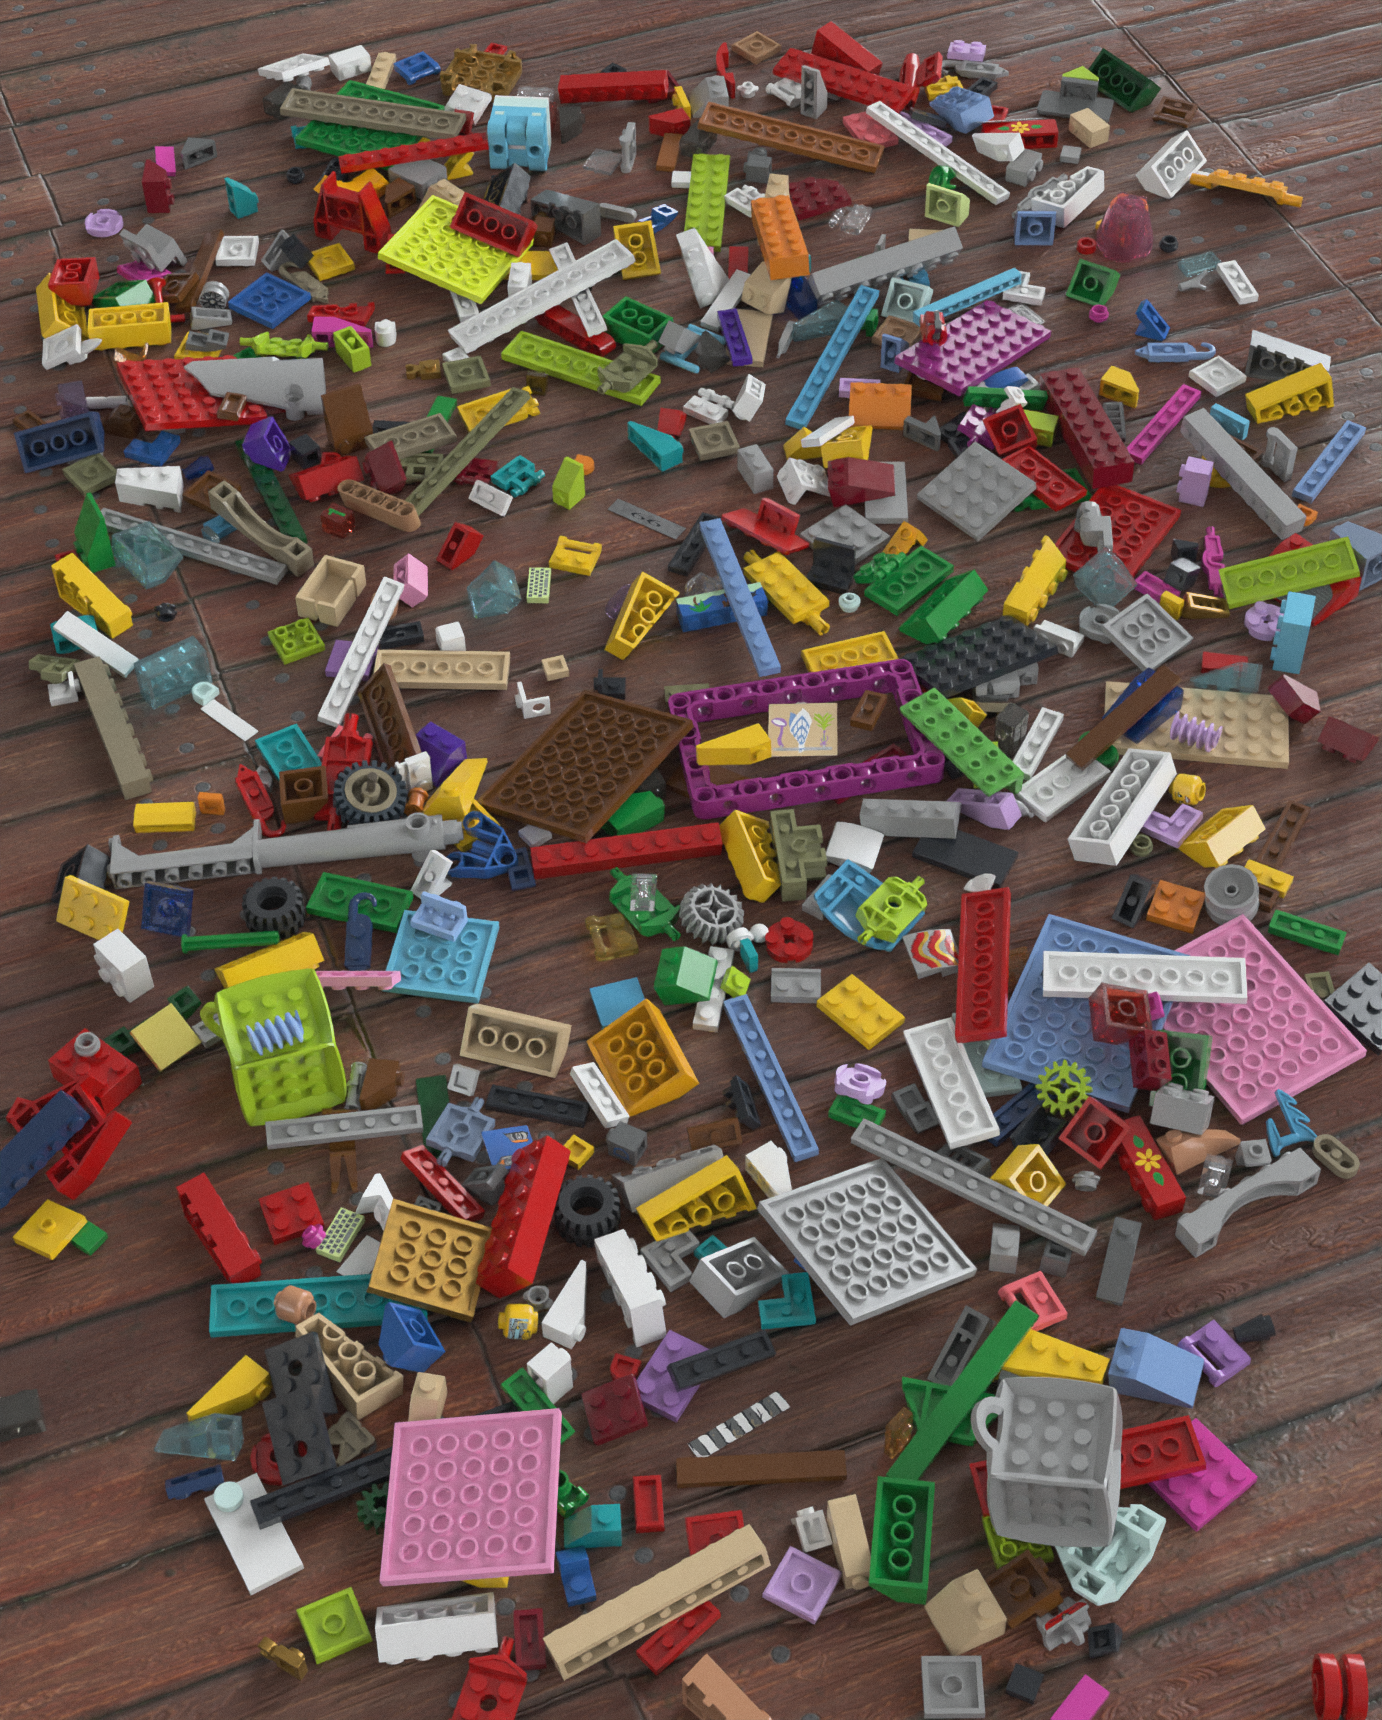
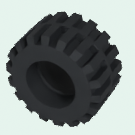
M272 877V879L268 880L264 878L262 882L256 881L253 883V887H248L246 894H243L242 909L247 929L249 928L250 933L278 931L279 941H281V938H290V934H296L299 932L298 928L303 927V920L306 919L303 897L300 888L293 881L288 882L287 878L283 877L281 879Z
M582 1175L576 1176L574 1181L572 1179L567 1180L566 1186L561 1185L554 1208L556 1229L559 1230V1235L562 1238L566 1237V1242L570 1244L576 1242L577 1247L587 1245V1248H592L593 1244H595L594 1239L617 1232L619 1229L618 1224L621 1222L620 1199L616 1188H613L609 1181L604 1183V1178L598 1176L595 1179L593 1175H587V1178H582ZM583 1207L599 1209L597 1213L587 1216L575 1213Z

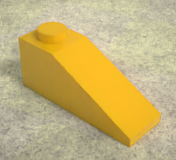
M759 723L696 745L698 765H751L772 757L771 739Z
M245 1355L186 1413L190 1426L195 1430L253 1407L259 1400H263L269 1395L273 1387L270 1373Z

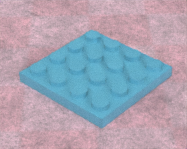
M404 910L386 971H400L401 981L395 984L392 989L382 991L478 1004L498 935L499 922L467 918L466 925L455 942L411 927L410 920L416 911Z

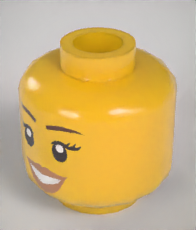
M1179 774L1169 785V793L1172 794L1173 800L1179 804L1183 803L1193 806L1202 801L1205 796V783H1202L1201 778L1196 775Z

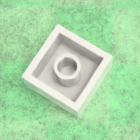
M119 929L93 944L96 952L94 958L100 966L99 975L104 982L112 984L114 991L119 997L124 996L131 1003L154 988L146 956Z

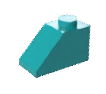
M224 178L230 211L238 219L258 212L257 203H259L256 193L233 179Z
M620 1504L591 1505L564 1519V1548L569 1549L583 1545L584 1548L622 1546Z

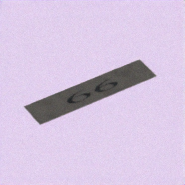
M617 499L607 509L673 539H677L686 529L620 499Z

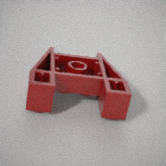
M334 171L322 182L313 219L315 236L332 241L342 229L363 234L365 250L378 254L388 243V234H391V226L372 182L369 181L360 192L337 186L336 172Z
M89 1073L30 1102L10 1120L15 1130L19 1133L60 1090L72 1096L89 1114L91 1118L61 1149L64 1156L45 1173L57 1191L73 1200L95 1181L132 1124L131 1120L115 1110L108 1116L105 1114L94 1097L106 1085Z

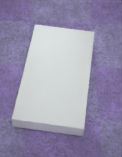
M1064 755L1022 784V790L1015 794L1014 798L1024 803L1032 813L1046 823L1109 778L1111 771L1097 760H1094L1086 769L1081 771Z
M257 1473L237 1482L242 1489L244 1500L242 1505L233 1512H223L218 1509L214 1500V1494L204 1498L250 1595L304 1569L303 1563L282 1522L261 1530L258 1527L250 1500L267 1493Z

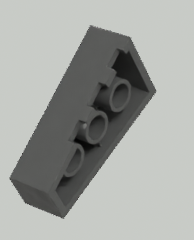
M547 189L530 199L532 216L555 218L557 230L586 246L601 236L599 203Z

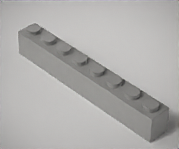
M1204 408L1184 416L1180 429L1182 435L1192 443L1195 449L1207 461L1214 462L1213 467L1219 472L1220 476L1232 486L1233 490L1245 500L1246 504L1258 514L1260 519L1264 520L1281 540L1302 531L1307 516Z

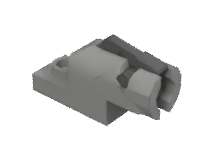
M1083 502L1077 509L1074 531L1080 533L1084 545L1098 547V553L1102 554V562H1111L1113 550L1111 516H1102L1100 507L1095 502Z
M1037 662L973 687L972 696L974 702H1007L1009 698L1019 697L1021 685L1037 684L1039 669Z

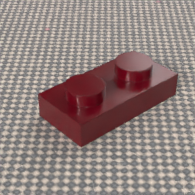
M542 1608L513 1611L516 1665L523 1671L547 1669L545 1642L543 1640L545 1636Z

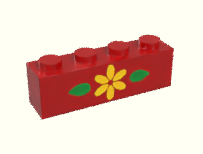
M1055 119L982 123L981 133H1020L1025 149L1057 148L1059 132Z
M1139 1115L1124 1120L1132 1128L1115 1151L1119 1156L1121 1168L1127 1171L1130 1176L1132 1188L1134 1191H1138L1142 1198L1144 1210L1150 1212L1154 1221L1183 1212L1186 1196L1142 1118Z

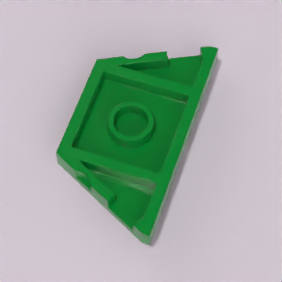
M902 1376L901 1387L916 1433L951 1386ZM983 1393L977 1402L987 1397H995L996 1395ZM973 1408L948 1442L972 1447L976 1444L977 1439L971 1426ZM990 1413L986 1417L987 1429L997 1419L998 1414Z

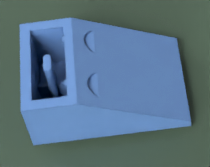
M958 86L951 88L944 95L937 96L934 101L929 103L941 117L946 119L951 127L965 134L980 126L982 123L979 122L988 121L994 117L988 96Z

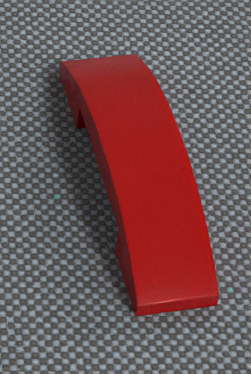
M724 42L720 45L716 55V75L724 76L728 96L735 98L733 72L726 73L725 68H729V52L727 43Z

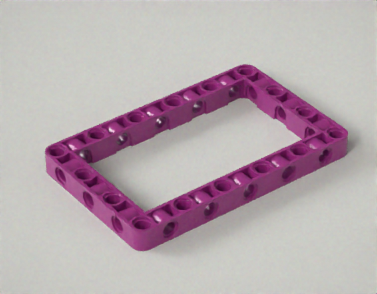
M895 659L681 692L670 696L668 699L669 713L691 719L694 725L691 731L676 746L694 815L700 819H711L729 816L734 810L749 813L940 782L944 778L945 756L943 752L900 712L901 706L922 695L912 664L905 659ZM865 690L881 694L892 692L914 754L903 757L898 755L873 759L871 762L858 764L848 763L829 766L826 769L790 772L763 779L762 777L716 786V784L710 783L709 766L698 765L696 745L701 744L697 722L769 711V704L832 702L862 697Z

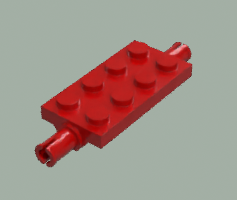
M349 713L344 715L343 730L340 731V734L336 737H326L321 766L326 767L328 803L314 815V819L328 821L327 831L338 830L342 826L341 815L337 816L336 808L333 806L335 781L338 780V775L340 772L344 774V768L347 766L352 769V763L355 762L361 767L362 761L367 760L368 766L370 765L373 745L372 738L358 736L356 729L359 717L353 713L351 714V719H349Z

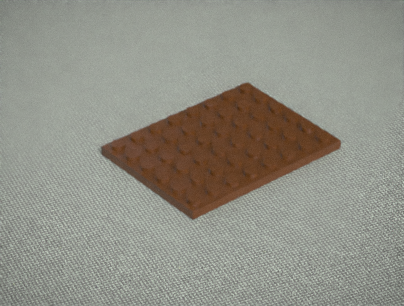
M584 690L488 788L477 802L487 812L587 843L694 727L691 719Z

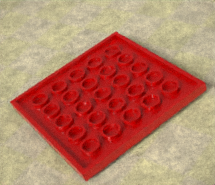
M235 356L185 357L184 359L166 358L164 360L146 359L144 361L126 360L124 362H117L118 374L145 431L248 425L267 418L262 405L252 402H246L238 421L217 418V411L224 398L211 396L191 373L184 370V366L192 361L237 359Z

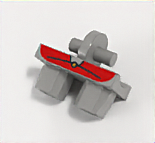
M1068 1596L1063 1599V1603L1058 1605L1060 1614L1053 1617L1048 1612L1041 1618L1039 1616L1036 1617L1037 1628L1042 1634L1044 1646L1049 1651L1061 1643L1066 1644L1072 1641L1075 1645L1080 1646L1085 1642L1083 1632L1088 1630V1626L1092 1623L1087 1612L1089 1605L1084 1599L1076 1602Z

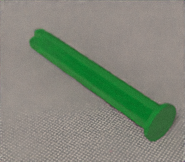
M278 931L187 937L186 934H183L181 947L183 953L187 954L188 951L277 945L280 938Z

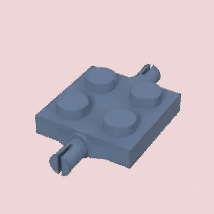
M475 1097L470 1107H460L448 1103L426 1138V1145L442 1151L437 1159V1163L440 1166L442 1164L445 1167L451 1156H457L474 1162L484 1145L481 1132L493 1130L495 1127V1119L479 1112L485 1103L482 1098Z

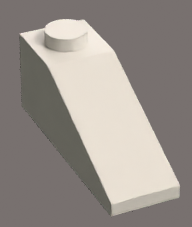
M974 133L972 135L977 152L996 161H1014L1024 151L1020 133Z
M750 374L746 377L733 406L735 416L741 420L746 419L749 422L763 402L766 384Z
M770 1141L746 1155L745 1170L768 1198L792 1190L787 1156L780 1147L777 1148Z
M580 1261L542 1321L543 1337L571 1350L577 1341L580 1342L586 1332L587 1268L585 1261Z

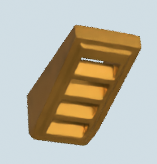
M1186 592L1183 597V618L1208 619L1229 618L1230 616L1227 600L1224 598Z

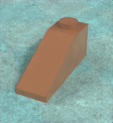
M1176 1129L1168 1131L1166 1135L1156 1139L1161 1154L1170 1170L1176 1175L1239 1145L1241 1142L1238 1137L1226 1130L1208 1129L1202 1135Z

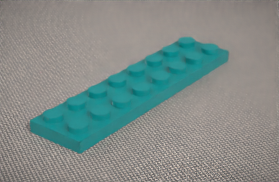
M371 1274L211 1285L209 1334L212 1338L296 1332V1324L279 1319L274 1307V1299L277 1293L290 1285L310 1291L316 1302L314 1315L320 1313L339 1328L382 1325L385 1305L388 1302L421 1309L427 1321L428 1310L368 1293L367 1289Z

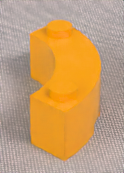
M374 168L367 169L361 175L353 178L351 182L344 183L337 180V186L360 192L370 181L378 198L385 194L386 185L390 183ZM326 175L314 188V190L318 194L320 192L322 182L328 177Z

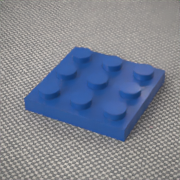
M266 272L228 301V307L264 326L274 329L311 300V294Z

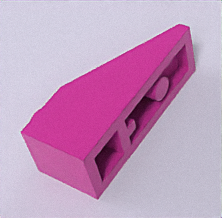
M314 317L312 327L314 341L328 342V347H335L333 332L352 326L368 347L373 348L371 329L336 317Z

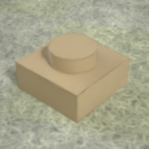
M563 655L542 659V667L547 681L569 676V669Z

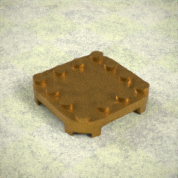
M470 44V48L462 50L457 48L454 50V59L446 71H441L440 73L442 94L452 96L458 85L461 84L491 94L492 99L490 102L494 103L495 95L508 96L522 74V60L516 56L515 51L509 50L507 55L477 51V44Z

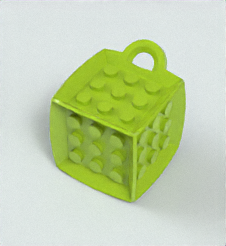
M314 969L280 972L233 985L217 992L214 1002L206 1003L201 1009L200 1016L203 1023L215 1035L223 1039L227 1048L237 1096L244 1118L249 1126L265 1125V1122L301 1118L320 1112L322 1108H331L345 1102L347 1097L345 1072L335 1043L327 1000ZM295 1010H297L304 1031L302 1043L296 1037H293L292 1046L284 1040L283 1049H280L275 1043L271 1053L266 1047H263L262 1056L252 1049L246 1025L254 1031V1024L256 1022H259L264 1028L265 1019H269L274 1025L275 1016H280L284 1021L285 1013L289 1012L294 1018ZM214 1014H218L220 1025L214 1020Z

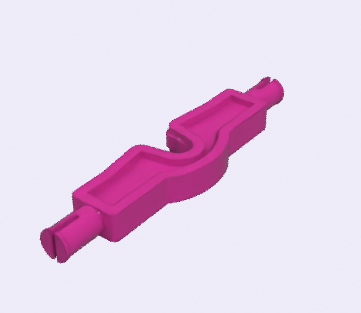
M1209 526L1206 528L1207 535L1204 537V553L1201 566L1207 574L1209 589L1214 591V597L1223 598V586L1218 569L1225 568V565L1216 563L1223 560V550L1220 537L1215 536V528L1212 526L1210 529Z

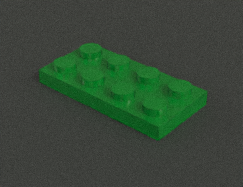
M920 546L906 557L898 569H893L886 579L875 581L865 589L864 596L898 616L953 573L954 565Z
M323 872L306 906V911L308 914L347 922L350 900L358 893L367 892L376 898L377 907H373L372 902L368 899L361 900L358 904V914L367 915L371 919L372 928L398 933L404 910L409 909L414 896L413 891Z

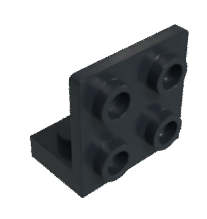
M815 537L813 540V565L806 578L816 588L838 594L847 593L854 581L856 548Z

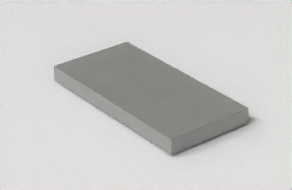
M882 462L894 464L896 496L864 502L865 518L873 524H902L903 521L908 523L905 462Z

